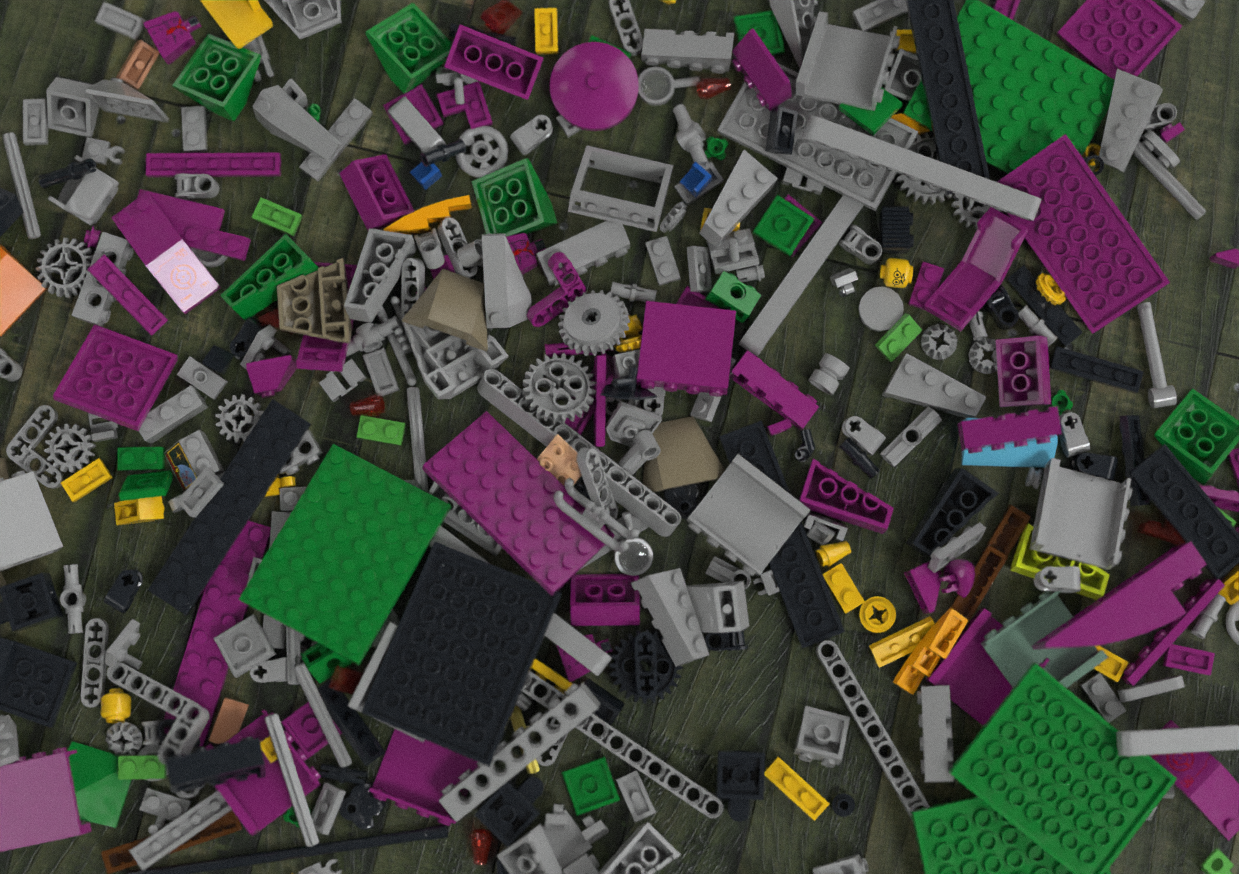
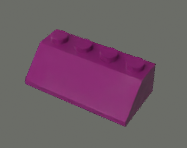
M459 25L444 67L528 100L543 57Z

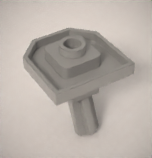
M642 399L628 400V404L620 402L606 423V430L612 441L632 447L635 444L633 441L635 435L644 430H650L653 434L662 421V417L640 408Z

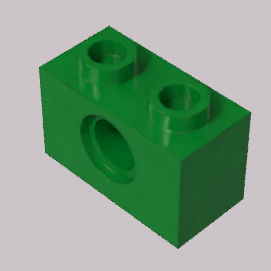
M723 271L705 300L719 309L736 311L735 319L743 323L752 312L761 294L754 287L739 281L734 274ZM730 292L735 293L738 296V299L734 298Z
M319 643L301 653L307 669L319 684L353 663Z

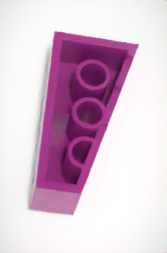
M748 350L729 376L731 380L785 419L789 418L791 424L800 430L805 427L819 408L816 405L817 401L812 396L801 393L798 390V386L789 380L786 381L779 372L768 367L760 358Z
M1049 407L1044 412H1039L1036 409L1020 413L1021 415L1011 413L998 416V418L986 417L961 421L958 423L961 450H968L969 454L983 452L982 448L991 447V451L1005 449V445L1014 444V448L1028 446L1029 441H1036L1037 444L1050 443V438L1062 434L1058 407Z
M813 459L809 465L798 501L809 508L810 511L884 534L888 529L894 508L869 492L866 493L858 488L856 484L845 480L837 475L838 473L827 469L820 462Z

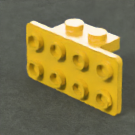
M200 0L238 49L273 26L271 19L261 8L258 0Z

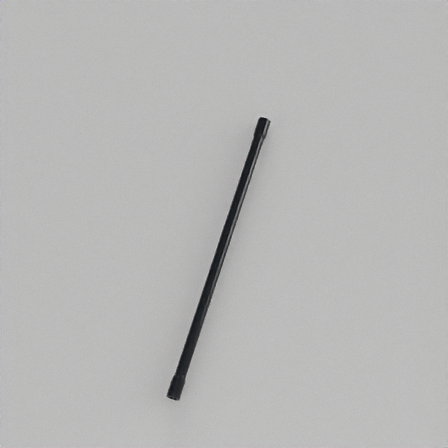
M445 824L427 826L422 829L319 843L310 847L299 846L147 868L144 871L142 869L128 870L127 874H195L420 840L448 838V828Z

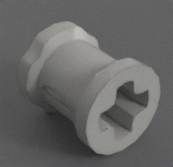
M162 720L142 722V726L145 729L143 745L163 743L157 735V726Z

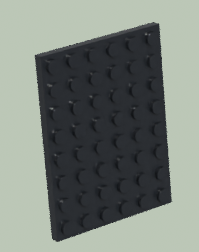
M434 542L361 713L490 767L562 593L556 591L551 596L536 582Z

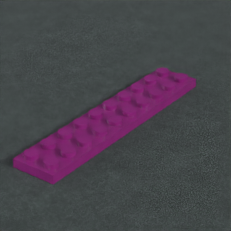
M251 521L247 523L204 590L173 691L205 707L209 712V720L199 736L200 746L202 747L206 744L229 670V666L214 637L245 619L248 605L241 602L239 598L246 588L253 558H264L270 539L271 527ZM180 700L174 703V709L179 707ZM196 710L192 716L197 718L199 710ZM166 711L164 719L174 720L177 718ZM169 726L165 729L166 735H168L172 727Z

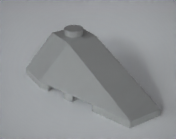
M769 0L773 13L800 68L813 32V25H815L817 17L814 16V5H817V0Z
M279 85L263 89L253 105L256 119L268 131L327 161L332 160L341 145L335 137Z
M505 233L482 234L487 328L512 327L528 319L527 312L532 307L531 293L515 261V256Z

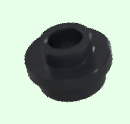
M845 793L836 795L832 801L833 811L841 817L851 815L855 809L854 799ZM842 801H846L848 803V807L846 809L840 808V803Z

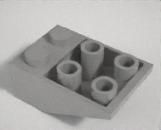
M744 581L686 586L702 632H735L749 627Z

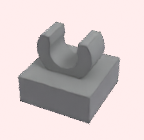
M848 268L829 276L832 285L837 288L841 287L846 295L855 292L851 282L858 280V277L853 269Z
M772 570L762 573L761 577L753 581L754 584L759 582L764 584V590L759 591L758 595L768 593L769 596L780 591Z
M554 804L553 814H546V829L569 831V815H563V805Z
M589 815L582 820L587 829L581 833L590 844L610 832L601 819L595 822L593 817Z

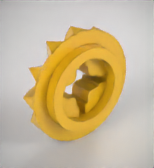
M1046 273L1038 276L1035 282L1037 290L1041 292V296H1044L1046 301H1050L1053 305H1061L1066 300V295L1054 278Z
M642 334L619 340L620 344L615 345L616 351L626 352L641 348Z
M875 596L867 599L861 605L859 616L861 624L868 631L881 633L892 627L895 622L896 611L888 599ZM872 606L877 611L886 610L881 615L882 624L878 619L869 620L871 615L874 614Z

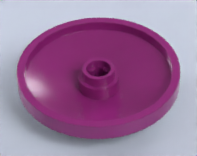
M588 42L569 49L555 64L550 78V94L555 109L565 121L582 130L601 131L618 125L631 113L638 97V76L633 63L621 50L606 43Z

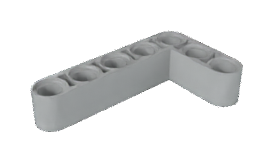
M117 662L113 668L109 666L107 670L109 680L177 717L158 751L159 761L166 765L165 760L169 759V755L173 751H175V754H190L209 720L208 710L121 662ZM124 670L123 676L118 679L120 671ZM143 680L142 686L137 689V683ZM161 690L160 697L155 699L156 692ZM180 700L179 707L174 709V703ZM199 710L198 717L193 720V713ZM186 730L187 736L185 739L181 740L180 736L182 732Z

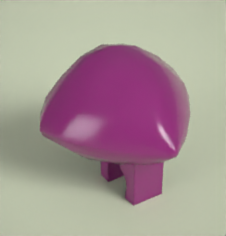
M964 559L950 561L944 567V576L938 578L939 582H948L947 587L941 589L942 593L955 591L958 595L965 598L973 586L975 568L971 562Z

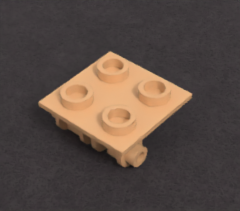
M557 434L537 460L542 467H545V470L549 471L563 485L568 478L573 479L575 485L582 476L577 464L578 453Z

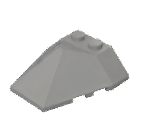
M265 0L300 40L341 23L340 0Z
M402 321L423 380L437 399H451L480 382L486 370H495L508 358V354L491 335L487 336L488 351L486 352L467 345L464 339L425 325L422 329Z

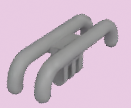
M394 296L391 298V304L403 329L398 328L387 337L407 383L413 386L416 384V378L406 358V354L413 350L401 321V301L398 297ZM381 306L377 316L380 322L383 323L389 320L383 306Z
M566 479L564 487L566 492L575 501L586 508L583 514H580L564 501L562 491L554 493L555 504L560 510L612 550L624 552L628 549L629 544L626 541L619 543L601 530L604 524L624 538L635 539L638 537V529L628 530L612 518L609 513L603 511L600 506L598 507L595 505L596 503L590 501L574 487L573 479Z

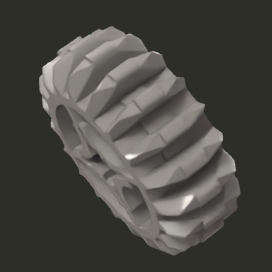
M63 238L62 243L56 239L54 247L51 244H47L48 252L41 251L44 258L37 259V262L42 264V266L36 267V271L41 272L37 278L43 281L42 287L48 288V292L51 294L56 292V296L60 298L63 295L66 298H71L73 293L78 297L80 294L79 290L82 288L88 272L87 269L90 267L94 256L91 255L92 249L86 248V244L83 242L78 244V240L74 238L71 242L68 238ZM71 251L79 253L83 264L74 262ZM60 255V259L56 263H53L54 260ZM67 264H69L70 266H72V267H70V269H67V270H68L67 272H65L64 270H62V269H64V267H67V266H66ZM51 272L61 275L63 285L57 284L54 281ZM78 273H81L79 278L76 281H74V277Z

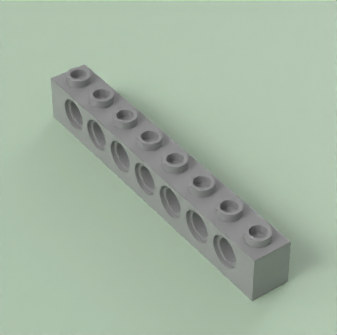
M583 682L578 686L576 684L570 686L565 691L566 696L561 700L558 698L554 699L547 705L549 710L544 714L538 712L529 720L531 724L525 729L522 726L512 734L513 739L508 743L505 740L502 741L490 767L477 762V768L473 771L468 769L459 776L461 781L456 785L450 783L441 791L443 795L439 802L456 822L599 708L600 702ZM574 703L577 706V711L569 712L565 704ZM548 718H557L559 725L556 727L551 726L548 723ZM530 732H539L542 739L539 741L533 740ZM513 746L522 747L524 754H515ZM495 761H504L506 764V768H498L495 764ZM478 775H486L488 777V782H480L478 779ZM460 789H468L471 793V796L464 797L461 794Z

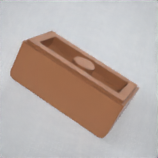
M137 40L116 78L139 90L160 52L142 40Z
M229 697L224 698L209 741L221 744L239 733L249 705Z

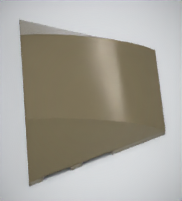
M343 258L336 260V263L327 267L322 266L318 268V271L311 274L301 275L277 286L280 330L350 344L352 325L351 319L344 307L349 287Z
M442 269L401 321L422 329L425 325L466 340L467 345L487 352L484 283Z
M693 416L661 422L653 432V436L661 452L656 458L645 461L642 484L656 493L677 487L715 481L721 477L725 469Z

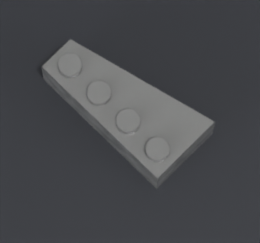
M645 29L641 61L654 66L659 63L667 64L671 68L686 66L694 71L710 69L711 72L722 74L724 71L729 72L734 33H726V37H719L716 35V32H707L702 36H698L694 31H683L680 35H676L674 30Z
M1119 69L1116 72L1099 156L1103 159L1104 165L1124 172L1163 89L1157 84Z
M743 150L699 234L717 248L766 196L778 178L748 152Z
M369 228L344 304L350 319L370 323L373 321L401 276L403 262L408 258H412L417 250L412 235Z
M907 353L902 357L882 394L885 397L914 403L926 408L929 406L932 409L963 418L976 417L986 399V396Z
M680 568L648 575L631 583L634 590L638 589L643 599L640 601L644 609H649L654 619L651 622L655 629L662 633V642L675 666L709 655Z
M922 685L921 691H917L918 705H922V714H918L919 728H923V737H920V751H924V760H921V774H925V782L954 781V777L948 773L954 765L950 685Z
M647 822L640 825L598 874H653L676 859L680 854Z
M541 824L511 843L508 848L506 847L497 855L509 874H563Z

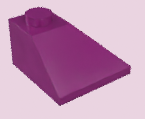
M288 355L246 363L254 393L259 396L261 395L262 398H269L275 396L276 392H281L296 371L297 360L293 356Z
M930 561L904 572L923 614L931 613L935 610L941 585L938 579L942 575L941 570L933 573L928 568Z

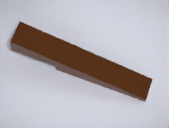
M1010 504L974 564L975 578L970 592L965 598L957 594L950 608L968 619L967 624L1008 559V554L1031 516Z
M231 810L169 854L242 830L240 820L234 811ZM152 835L102 851L101 854L107 874L137 865L138 863L130 850Z

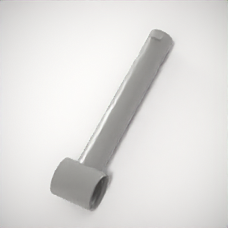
M1151 303L1138 304L1137 309L1153 388L1148 390L1150 406L1153 409L1176 405L1177 396L1173 385L1167 386Z

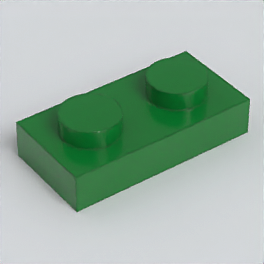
M165 447L118 448V470H165Z

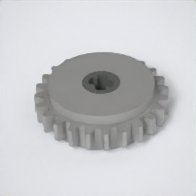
M592 290L590 294L584 292L583 296H576L573 302H568V308L562 309L564 315L559 316L561 321L558 323L559 333L564 344L568 345L570 350L575 349L577 354L583 351L585 356L589 353H593L596 356L597 352L605 354V350H613L614 344H620V337H626L624 331L629 330L627 324L630 323L629 313L624 302L620 301L617 295L613 297L611 292L605 295L603 290L599 293H595Z

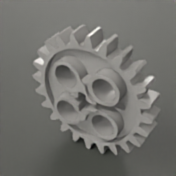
M925 132L922 139L918 134L910 151L919 154V150H925L929 154V158H933L936 151L934 136L930 138L928 132ZM896 173L899 177L895 180V183L902 182L899 190L907 189L906 197L913 194L914 202L918 198H922L923 205L927 199L930 200L931 205H934L936 198L940 203H943L944 189L927 183L921 186V181ZM949 194V195H945V196H946L948 199H950L953 195H952V194Z
M554 353L552 359L544 355V362L536 359V366L531 364L530 372L526 371L525 373L526 379L523 380L522 385L525 387L522 394L527 395L525 403H531L530 411L537 409V417L544 414V421L552 417L553 424L556 423L557 418L561 419L562 424H565L566 418L574 422L575 415L581 418L582 411L588 412V405L593 404L594 399L592 397H595L596 393L594 390L596 382L591 381L593 374H586L589 369L588 366L581 368L582 360H579L577 363L573 362V355L569 360L566 359L565 353L562 354L561 358H558L556 353ZM558 371V372H560L562 375H561V376H555V375L552 374V372ZM576 384V385H578L580 388H579V389H573V388L570 387V385ZM545 387L548 389V392H541L538 388ZM556 401H565L566 405H559Z

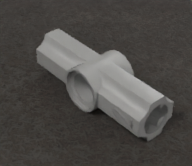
M928 406L880 455L894 468L942 421L939 414ZM907 431L915 433L916 441L914 443L907 441Z

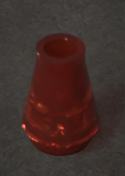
M728 77L702 78L701 81L696 83L699 98L708 100L730 90L731 85Z
M374 394L356 402H351V414L353 416H379L385 412L384 399L382 396Z
M475 829L472 831L470 841L473 863L476 865L487 864L493 839L490 830Z

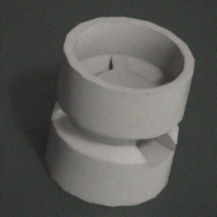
M825 353L819 362L820 369H815L808 381L819 390L833 395L840 385L838 380H843L850 368L838 358Z

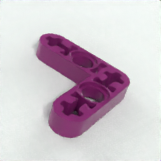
M563 252L553 254L548 260V266L560 287L533 305L527 312V318L534 327H541L563 312V308L569 307V301L573 302L576 296L581 297L586 292V288L574 266ZM560 262L563 265V267L559 268L558 265ZM571 273V276L568 279L563 280V278L567 274ZM561 299L557 305L552 306L555 301Z

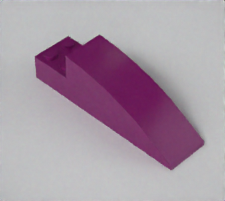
M1192 542L1174 546L1103 597L1077 613L1067 622L1034 643L1031 647L1033 650L1092 647L1129 639L1164 626L1186 614V611L1172 592L1184 586L1183 581L1188 578L1191 580L1202 573L1201 568L1207 564Z

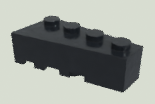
M954 468L906 544L923 556H930L936 548H941L953 537L952 535L960 528H963L976 513H979L999 493L965 469Z
M245 737L238 743L230 744V742L218 744L217 748L208 750L207 748H199L191 754L184 755L183 753H178L170 756V759H166L165 762L172 793L203 788L205 783L208 782L210 785H223L231 778L240 782L246 781L247 777L257 774V778L266 777L265 762L259 738Z

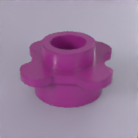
M92 226L91 231L86 230L84 243L88 244L87 248H97L100 231L95 230V226Z

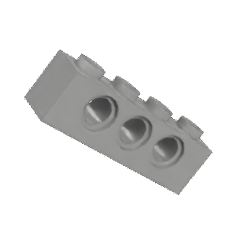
M102 232L90 267L103 255L108 259L110 256L116 255L117 260L113 264L125 275L127 260L132 258L134 249L128 240ZM87 272L71 316L103 327L104 323H107L110 318L111 311L109 309L112 302H115L116 299ZM101 296V303L98 306H93L94 298Z

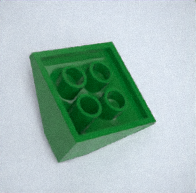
M414 2L370 28L365 33L389 78L404 94L421 84L437 67L446 62L452 44Z
M207 34L172 86L215 114L235 121L246 105L261 55L243 47L238 49L233 43Z
M528 158L472 181L486 234L505 233L506 237L522 233L530 234L558 224L552 202Z
M1192 388L1154 436L1161 445L1165 444L1195 480L1205 485L1238 444L1239 421Z
M72 741L68 751L77 750V753L70 754L68 758L80 820L116 828L132 779H118V756L120 755L115 756L114 753Z

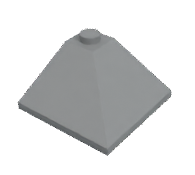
M111 78V81L103 79L86 88L85 93L103 111L168 123L169 118L153 100L128 86L121 79Z

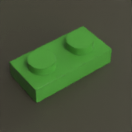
M260 198L252 215L254 220L291 236L295 235L303 217L297 212L264 198Z
M905 313L875 346L888 361L892 362L922 329L909 314Z
M361 415L357 438L402 446L406 424Z
M158 755L118 756V779L166 778V765L159 761Z

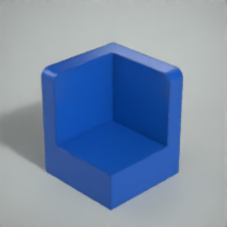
M421 162L410 172L424 190L428 189L442 177L440 170L435 164L425 167Z
M694 162L692 169L681 179L679 184L697 198L711 182L712 175L697 162Z

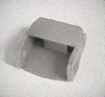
M77 155L74 158L78 162L84 161L83 158ZM95 168L96 171L94 173L86 174L81 179L68 180L61 191L59 199L56 200L49 196L48 200L90 226L97 223L116 195L119 182Z

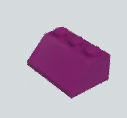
M754 29L749 30L732 50L733 60L731 61L738 72L742 71L745 75L743 79L749 89L754 88L757 92L755 96L762 107L766 106L771 111L792 97L790 80Z
M386 154L354 160L339 173L368 231L369 228L384 229L400 218L414 212Z
M1031 336L996 340L999 406L1051 405L1047 337Z
M574 574L571 577V626L640 625L638 589L634 590L631 585L632 582L639 580V575Z

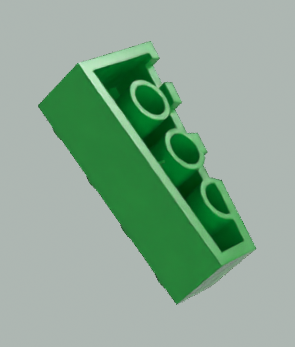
M285 234L220 296L246 321L278 300V285L301 275L306 276L318 271L319 267Z

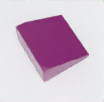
M1235 248L1217 252L1210 257V261L1236 269L1239 267V251Z

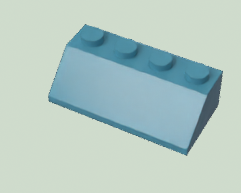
M966 418V419H964V420H962V421H968V420H974V419H980V418ZM1058 436L1050 438L1051 442L1045 444L1029 441L1028 446L1014 448V444L1005 445V449L991 451V447L982 448L983 452L969 454L968 450L962 451V465L1045 468V464L1051 458H1055Z

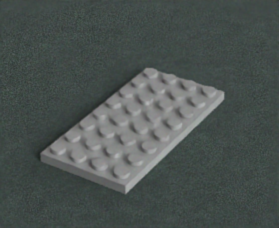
M778 64L790 80L792 93L791 98L778 106L798 111L792 155L765 152L771 111L766 106L762 107L755 96L757 92L754 88L749 89L744 82L717 130L719 134L876 211L897 172L802 137L809 115H814L872 136L870 133L839 111L840 104L796 95V80L799 73ZM890 118L872 137L910 150L918 135V131Z

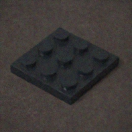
M12 640L13 646L0 680V710L53 728L78 662Z

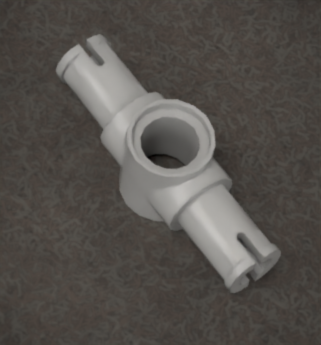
M680 104L673 108L679 124V132L676 133V138L680 146L691 153L694 162H697L702 168L706 167L709 161L703 150V140L706 139L701 126L691 120L686 106Z
M394 316L379 325L377 323L375 325L374 323H365L356 329V335L350 340L346 357L359 350L361 352H373L379 349L386 336L393 333L396 329L402 328L398 318Z
M78 564L64 565L65 586H63L60 602L65 608V614L68 616V634L83 633L81 612H84L83 606L86 603V595L82 591V585H79ZM72 593L77 595V602L74 605H71L69 602V597Z

